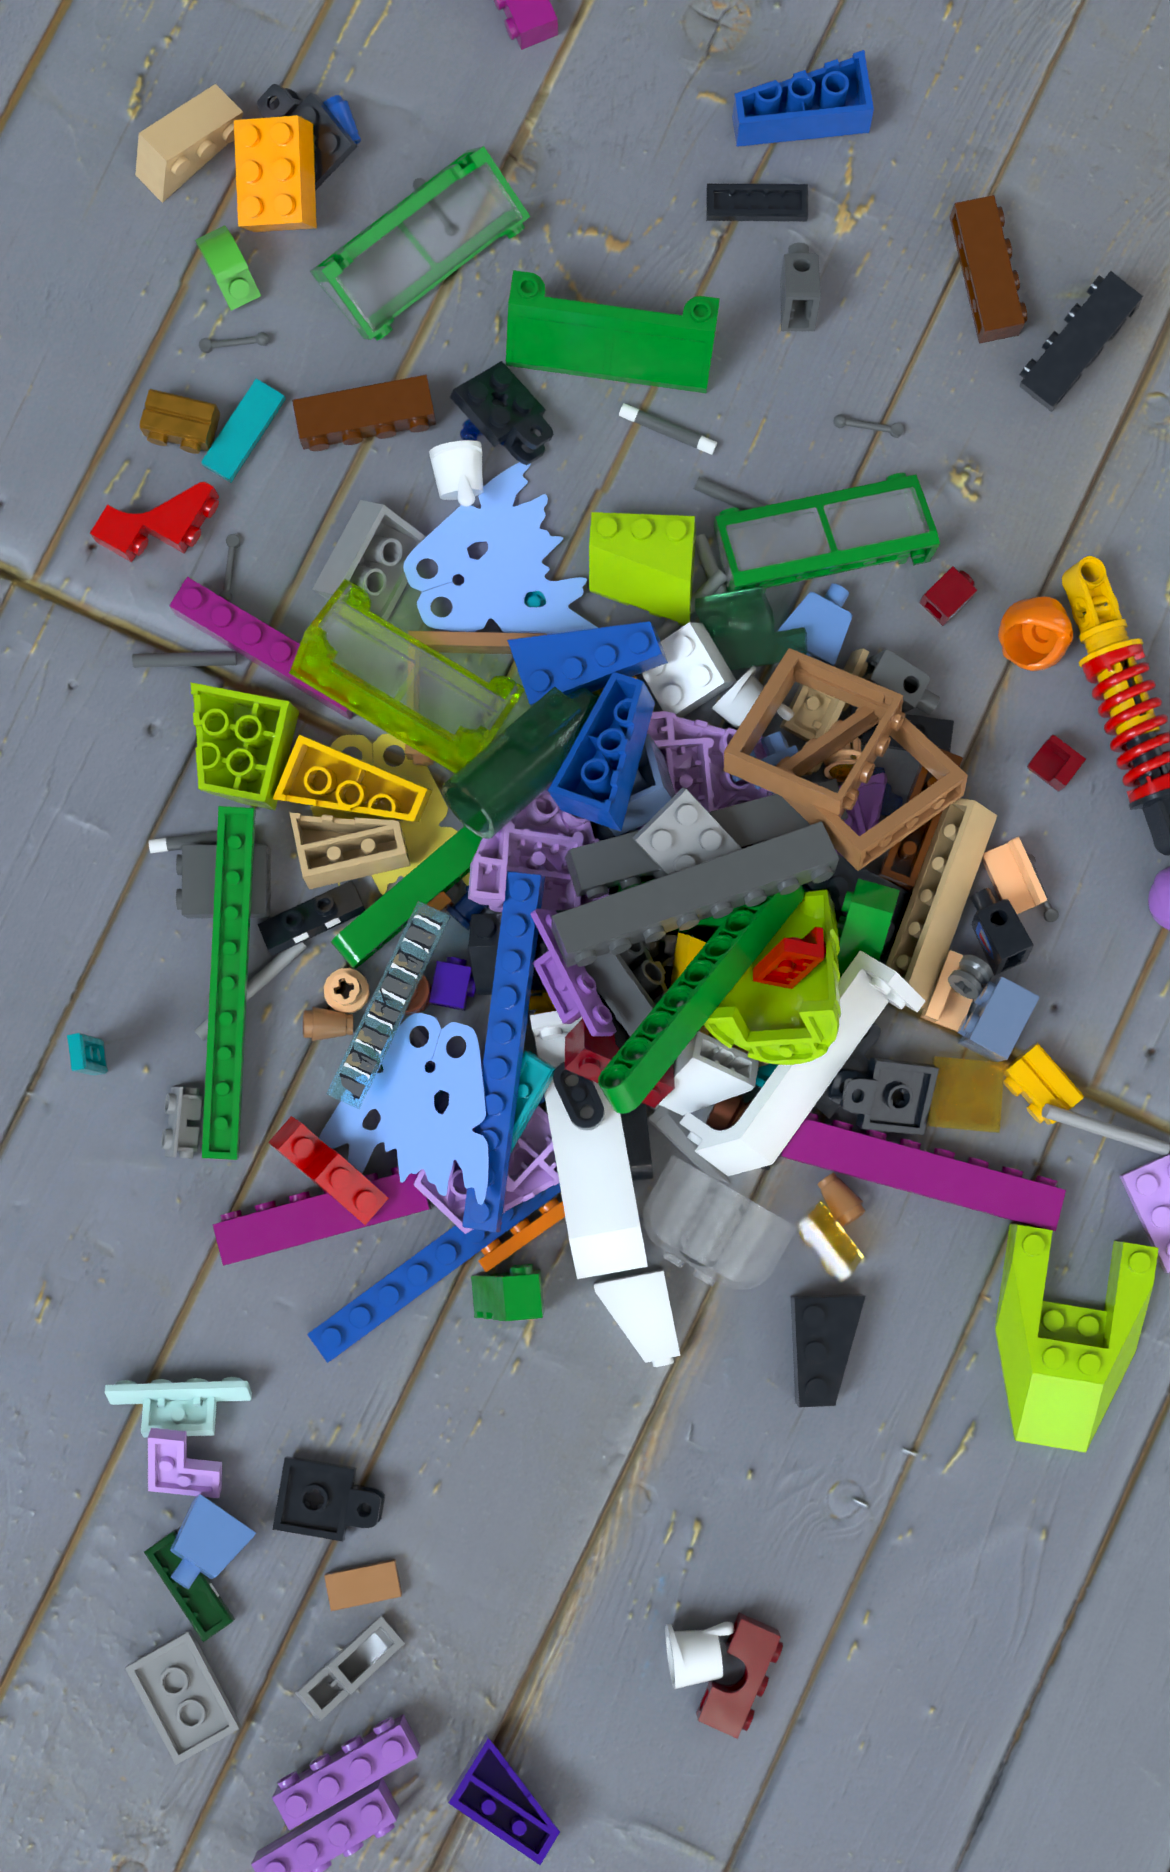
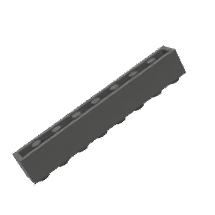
M836 778L815 783L833 792L838 793L839 791ZM778 794L708 812L742 849L810 826ZM846 810L841 817L843 821L848 819ZM639 831L569 849L565 856L576 896L587 895L588 899L608 894L609 888L621 885V889L626 890L641 885L642 879L653 876L655 879L666 876V873L632 839Z
M821 821L552 915L551 930L566 966L570 967L576 964L579 967L593 963L598 956L610 952L613 955L623 953L630 949L632 944L644 940L648 943L657 941L666 932L678 928L681 931L691 929L700 920L712 916L715 919L722 918L730 914L734 908L745 904L748 907L756 906L765 901L768 896L777 893L781 895L790 894L796 891L800 885L810 881L814 883L826 881L835 873L839 857Z

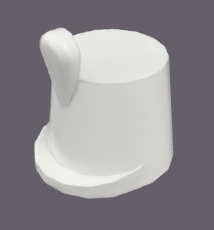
M472 440L455 441L433 447L429 454L440 499L458 500L460 505L464 507L471 506L475 501V496L483 493L481 442Z
M754 665L712 707L715 712L737 730L764 688L754 676L757 671ZM783 703L777 710V713L787 721L794 716L793 710Z
M723 1622L706 1630L674 1631L671 1624H666L667 1659L674 1689L723 1677L722 1655L718 1636L733 1634L734 1625L732 1622Z

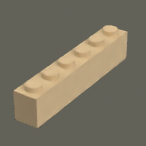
M959 798L943 810L886 966L895 970L925 1000L921 1009L925 1010L928 1008L997 818L996 814L975 800Z

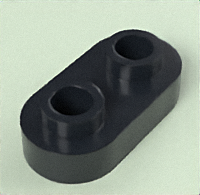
M565 1062L561 1063L554 1072L553 1082L572 1124L581 1130L597 1128L604 1119L605 1110L593 1081L566 1070ZM568 1076H577L579 1078L578 1083L575 1086H568L565 1083ZM584 1107H590L594 1113L592 1117L585 1119L580 1116V1111Z

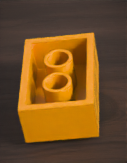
M298 115L234 120L238 227L252 232L317 228L313 123Z

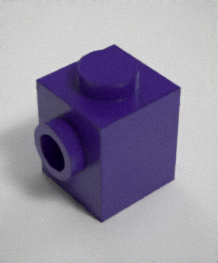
M447 956L445 962L437 961L429 999L430 1004L465 1011L468 996L474 997L476 992L472 967L466 966L467 960Z

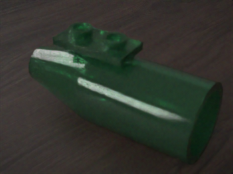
M553 687L443 784L442 792L444 799L458 820L479 837L491 839L552 784L598 698L586 688H579L565 695L556 687Z

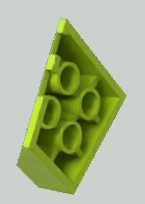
M591 512L589 538L590 592L627 606L633 605L649 611V614L659 618H668L678 622V625L681 626L688 624L691 617L696 544L695 516Z
M190 682L191 694L194 699L193 723L196 727L197 738L195 750L198 789L241 804L276 811L278 800L272 798L287 765L299 710L289 701Z

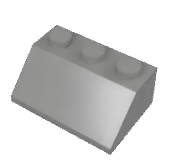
M360 500L312 590L335 606L383 629L408 582L403 568L404 561L426 536L384 504Z

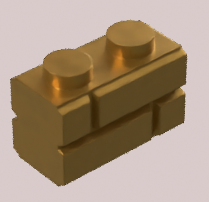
M150 389L148 390L139 428L144 436L147 437V441L153 444L167 446V442L180 444V449L186 452L199 454L200 450L208 451L212 446L220 420V412L216 404Z

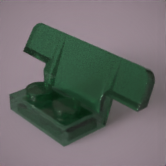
M762 586L695 598V611L730 671L751 668L753 665L758 667L780 663L788 648L806 655L807 632L805 627L775 632L773 611Z

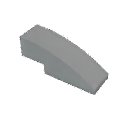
M380 1616L294 1693L317 1720H322L405 1643L385 1619Z

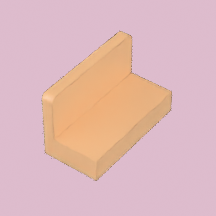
M1019 837L983 854L982 862L999 900L1008 899L1016 914H1020L1047 901Z
M949 950L928 1008L926 1010L923 1009L920 1018L958 1032L963 1019L968 1014L973 999L966 998L957 993L948 982L950 974L960 968L959 962L963 957L962 954Z

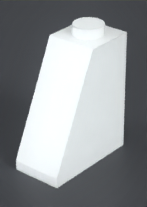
M698 1031L674 1061L675 1088L659 1105L683 1116L687 1112L692 1113L749 1092L756 1084L759 1061L747 1057L748 1054L733 1047L729 1048L719 1040Z
M661 1269L594 1283L596 1294L644 1362L652 1361L653 1367L673 1364V1357L680 1356L664 1271Z

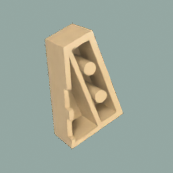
M214 84L139 132L135 175L163 203L228 143L235 140L234 120H242L243 111Z
M289 812L302 876L309 890L411 866L404 833L399 821L356 817L355 820L341 819L330 815H322V817L302 816L300 813Z

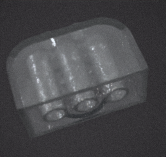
M674 1155L669 1156L646 1196L641 1210V1221L644 1231L652 1242L665 1250L662 1255L664 1259L680 1268L683 1267L684 1263L691 1265L695 1268L693 1275L712 1287L718 1281L729 1288L738 1290L754 1288L769 1278L798 1228Z

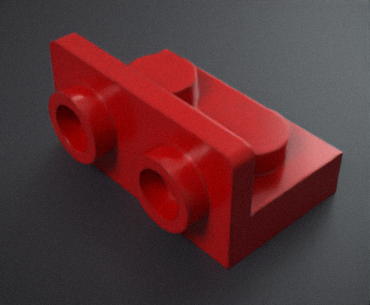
M815 926L803 939L796 937L783 938L753 968V981L793 989L826 956L823 928Z

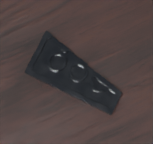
M838 855L839 861L832 877L821 883L810 881L803 885L809 891L828 890L835 906V914L839 918L840 916L847 917L848 913L841 911L847 890L855 891L858 878L900 890L881 953L886 955L894 944L912 893L864 868L857 871L845 858Z

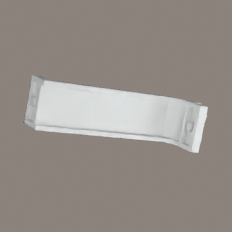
M859 951L838 983L841 1007L839 1031L835 1042L829 1046L827 1053L807 1063L795 1065L779 1064L738 1122L727 1130H714L687 1112L680 1121V1124L690 1131L687 1138L698 1145L695 1152L727 1176L772 1165L887 1003L890 1002L901 1010L904 1006H907L916 1012L925 1003V1000L895 970Z
M557 1011L530 1015L538 1057L556 1068L565 1062V1036L579 1023L582 1016L572 1024H563ZM570 1075L566 1078L565 1083L568 1086H575L579 1078L575 1075ZM552 1080L544 1095L577 1279L648 1267L620 1113L613 1110L599 1084L593 1081L604 1106V1119L593 1130L578 1129L572 1124ZM584 1107L580 1111V1116L588 1119L592 1117L594 1111L590 1107Z

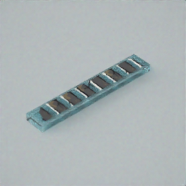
M420 901L417 902L326 1093L327 1095L357 1109L361 1108L451 918L450 915Z

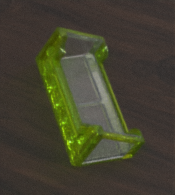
M344 579L306 629L289 674L470 782L515 710L525 691L524 687L505 676H495L489 683L371 612V600L367 592L363 588Z

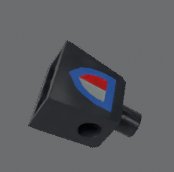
M990 888L973 894L970 898L977 912L972 921V928L994 976L1025 963L1034 945L1010 901L1004 899L996 902Z

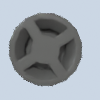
M965 955L959 962L960 968L950 974L948 982L960 995L969 999H976L982 992V985L987 984L993 977V971L982 959L974 955Z

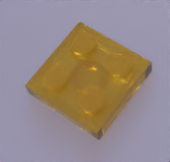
M934 1056L932 1064L938 1067L939 1070L927 1127L1000 1133L1005 1063Z
M821 1200L812 1206L798 1222L797 1226L800 1228V1237L809 1247L812 1248L814 1246L822 1257L821 1263L831 1276L836 1275L842 1282L853 1274L864 1256L840 1224L834 1221L831 1213Z

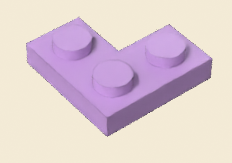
M150 1429L148 1435V1491L190 1496L201 1494L204 1497L210 1498L220 1497L222 1489V1462L187 1458V1431Z

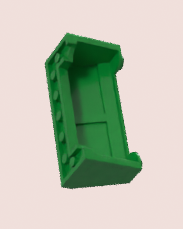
M513 270L508 302L506 366L706 393L720 298L696 296L685 304L683 315L545 297V284L541 277L534 273Z

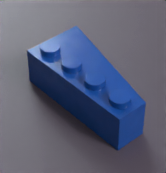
M865 51L853 53L852 58L841 62L836 59L824 63L823 68L806 73V70L794 73L791 79L779 83L774 80L735 93L732 119L736 146L869 133L874 107Z
M650 621L507 640L529 704L538 713L604 688L613 672L632 677L668 663L658 633Z
M613 672L548 789V792L561 811L622 831L655 701L644 681Z

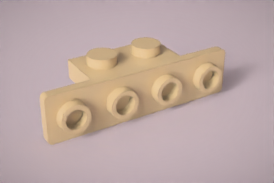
M864 648L853 651L843 671L862 678L868 667L866 659L869 651ZM800 684L789 706L793 710L794 716L789 721L783 719L780 727L806 742L813 738L818 739L829 731L830 727L837 722L841 712L845 711L850 704ZM823 762L815 766L813 769L805 773L803 776L811 775L813 772H817Z

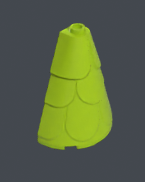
M828 890L805 892L802 902L704 1023L706 1029L722 1044L729 1048L734 1044L749 1051L747 1057L771 1064L795 1065L807 1063L827 1053L829 1046L835 1042L839 1031V1018L841 1017L838 985L840 982V972L837 957L840 947L835 906ZM815 926L823 928L826 956L793 989L753 981V968L783 938L796 937L803 939Z

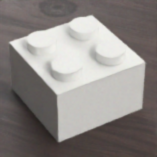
M689 622L661 641L668 663L641 673L662 710L675 713L677 717L681 718L737 682L703 623Z

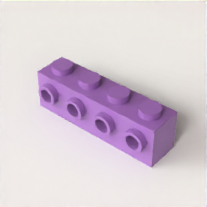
M404 1714L394 1720L392 1717L384 1719L373 1727L374 1731L363 1738L357 1735L341 1745L342 1750L331 1756L328 1753L319 1756L309 1764L310 1768L298 1774L297 1771H294L277 1782L278 1786L272 1799L288 1829L295 1828L417 1758L421 1746Z
M380 1778L257 1851L251 1865L255 1872H323L332 1865L330 1860L342 1853L344 1857L354 1854L363 1847L362 1841L370 1836L375 1835L376 1838H380L389 1833L395 1827L394 1822L397 1821L400 1808L384 1779Z

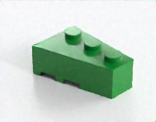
M859 878L855 891L847 890L841 911L848 914L847 917L840 916L837 925L838 937L841 938L839 942L840 950L837 956L840 978L859 951L864 952L877 961L880 960L900 890Z
M533 1263L512 1265L510 1272L471 1276L474 1318L492 1319L493 1317V1320L498 1321L543 1318L545 1311L541 1269L533 1270Z

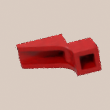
M199 482L145 513H126L107 504L90 534L98 544L131 563L136 555L140 556L146 549L149 534L184 554L189 546L193 547L197 543L201 535L200 527L206 517L211 518L216 512L219 505V500H217L219 495L214 486L206 482Z
M292 1116L268 1142L291 1164L314 1181L364 1225L370 1221L389 1199L338 1152L327 1146L303 1123Z

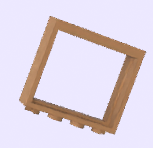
M409 631L405 755L407 759L413 760L414 765L420 766L434 765V760L448 761L450 766H468V761H482V765L486 767H501L503 762H517V766L533 768L544 759L546 710L539 713L535 710L534 749L418 747L421 652L512 654L507 640L547 634Z
M788 648L724 750V771L810 808L812 803L837 814L841 818L846 809L851 811L859 796L858 788L861 783L867 784L875 768L873 763L876 757H883L890 743L889 735L892 730L898 731L906 715L902 712L904 695ZM795 681L860 709L866 706L875 710V715L882 717L838 793L750 756Z
M866 706L861 709L857 708L850 717L844 721L838 720L828 732L818 739L813 738L809 740L802 750L792 757L783 758L776 767L801 777L874 725L879 724L882 717L875 715V710ZM904 718L898 731L892 730L890 736L938 781L861 836H858L833 812L812 803L810 808L784 798L810 825L822 821L834 848L857 871L964 796L968 775L907 718Z

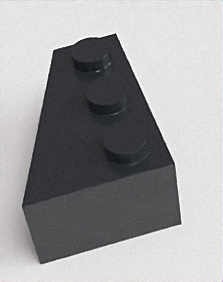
M865 1295L791 1296L795 1403L798 1407L836 1405L865 1301Z

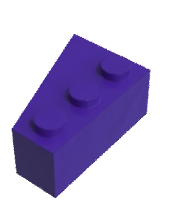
M486 1734L447 1796V1801L457 1810L541 1865L560 1831Z

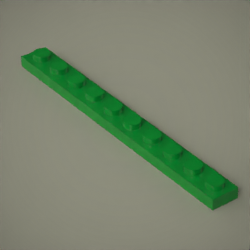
M218 806L202 1158L237 1160L239 1158L256 808Z

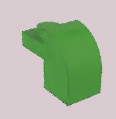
M225 225L195 240L231 311L261 296L240 249Z

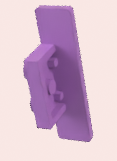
M535 909L531 912V917L549 951L534 961L533 965L562 1023L572 1024L582 1016L592 1036H612L616 1033V1028L612 1022V1015L609 1009L603 1005L596 991L595 981L587 973L584 966L579 967L576 964L567 967L551 930L552 915L558 913L555 910Z

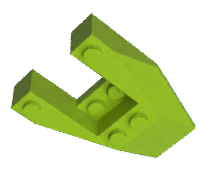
M1010 1224L995 1333L1014 1440L1086 1453L1136 1352L1154 1285L1159 1248L1120 1241L1113 1242L1103 1311L1043 1301L1053 1230Z

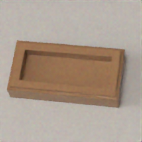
M395 1559L329 1572L324 1575L331 1611L402 1596Z

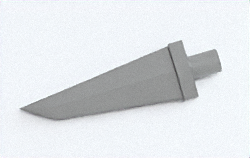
M659 1104L655 1108L650 1106L654 1111L647 1117L651 1125H654L705 1175L730 1184L723 1172L695 1152L698 1145L687 1138L690 1131L680 1124L685 1115L682 1116Z

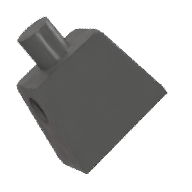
M794 243L789 246L788 253L783 257L780 277L781 331H815L821 299L819 256L816 253H809L807 244Z
M888 649L868 658L866 661L868 662V667L862 678L904 695L903 713L915 707L928 715L934 711L940 697L926 689L930 681V677Z

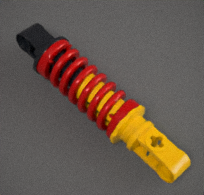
M1087 556L1067 569L1062 576V585L1070 602L1073 618L1080 631V642L1085 644L1088 653L1078 663L1083 669L1086 680L1097 684L1092 689V697L1097 701H1104L1098 707V714L1103 718H1110L1104 724V731L1108 735L1116 736L1110 742L1112 751L1122 753L1117 758L1116 765L1121 770H1129L1122 778L1123 785L1138 787L1127 791L1130 802L1129 808L1130 810H1143L1155 848L1161 854L1170 856V770L1167 765L1170 762V750L1163 752L1161 745L1170 742V731L1156 734V732L1161 730L1160 726L1168 722V716L1166 714L1155 715L1154 708L1161 706L1162 700L1160 697L1149 698L1147 691L1154 689L1156 683L1153 679L1143 681L1141 675L1149 671V663L1142 662L1137 664L1136 660L1146 657L1143 651L1142 639H1129V636H1127L1128 634L1125 629L1128 625L1120 614L1118 601L1109 583L1106 568L1098 558Z

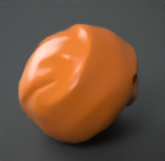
M1046 596L1025 599L1012 604L1004 613L999 626L998 639L1002 646L1003 655L1018 667L1029 671L1045 670L1057 664L1065 655L1073 640L1072 623L1062 604L1058 600Z

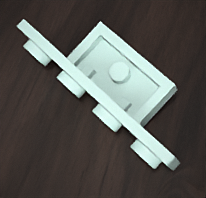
M227 1377L222 1379V1381L208 1382L201 1378H192L180 1383L156 1379L147 1384H137L133 1381L121 1380L114 1385H105V1395L110 1404H143L141 1423L143 1438L148 1437L151 1428L187 1431V1436L215 1435L217 1402L250 1401L252 1399V1392L248 1381H243L237 1377Z

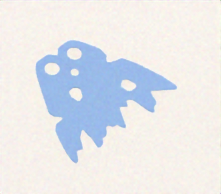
M519 462L497 475L483 486V493L478 496L481 509L474 506L464 507L461 505L407 556L403 565L404 573L410 587L422 592L417 601V608L423 622L427 626L451 632H476L483 629L489 619H493L503 633H546L549 635L598 628L568 608L570 603L583 595L582 587L585 585L587 578L578 577L549 581L544 577L550 569L542 563V560L563 540V537L550 536L547 530L540 529V524L546 516L544 507L548 502L547 495L543 494L532 501L513 507L517 493L528 483L523 474L531 463L524 465ZM486 541L488 543V551L480 559L476 560L469 557L467 547L475 542ZM429 558L437 563L438 573L435 577L424 579L418 575L416 567L423 559ZM454 575H462L464 583L458 586L452 582ZM540 591L546 599V604L542 607H528L524 604L526 594L528 592ZM446 597L451 601L453 608L448 616L437 617L432 613L430 606L435 598Z
M414 1013L403 1021L387 1040L380 1056V1062L384 1069L383 1072L371 1074L369 1079L366 1075L362 1074L356 1080L365 1085L360 1098H355L354 1100V1097L350 1095L352 1093L348 1091L325 1125L319 1139L332 1149L348 1143V1162L361 1174L376 1145L384 1142L386 1152L392 1149L397 1150L401 1183L407 1179L410 1173L417 1174L423 1169L428 1181L435 1184L437 1192L443 1196L447 1194L453 1162L456 1160L463 1172L465 1188H474L477 1202L482 1205L486 1197L488 1185L489 1156L486 1139L483 1135L472 1130L482 1123L486 1117L481 1056L477 1035L473 1028L468 1025L451 1022L441 1029L436 1017L424 1013ZM416 1026H424L429 1032L427 1043L420 1048L412 1046L409 1039L412 1029ZM454 1036H461L466 1042V1050L459 1058L450 1057L446 1050L448 1041ZM428 1061H433L436 1065L432 1073H428L425 1070V1064ZM439 1090L449 1093V1105L444 1114H439L435 1110L434 1095ZM377 1109L381 1116L377 1128L372 1131L364 1129L362 1125L364 1118L370 1110Z

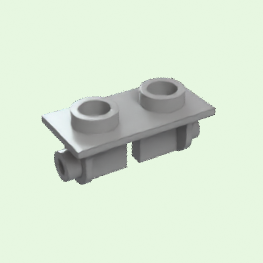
M171 1087V1093H167L164 1111L165 1114H169L168 1127L163 1129L161 1135V1148L165 1149V1157L176 1158L177 1151H179V1158L193 1159L194 1152H197L199 1127H187V1120L200 1121L203 1096H199L200 1089L186 1088L185 1094H183V1087Z

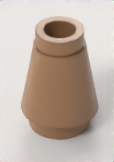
M312 1007V1010L303 1011V1038H311L312 1041L353 1035V1014Z
M835 1173L828 1175L817 1184L834 1221H839L842 1227L849 1225L866 1212L862 1206L863 1201Z

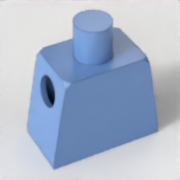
M834 583L831 584L824 597L815 592H810L779 628L774 642L787 649H793L834 666L853 616L849 611L842 608L849 596V592L842 586Z
M201 1494L197 1495L192 1501L170 1549L172 1553L182 1559L171 1578L187 1589L190 1588L200 1572L210 1579L215 1578L248 1544L256 1532Z

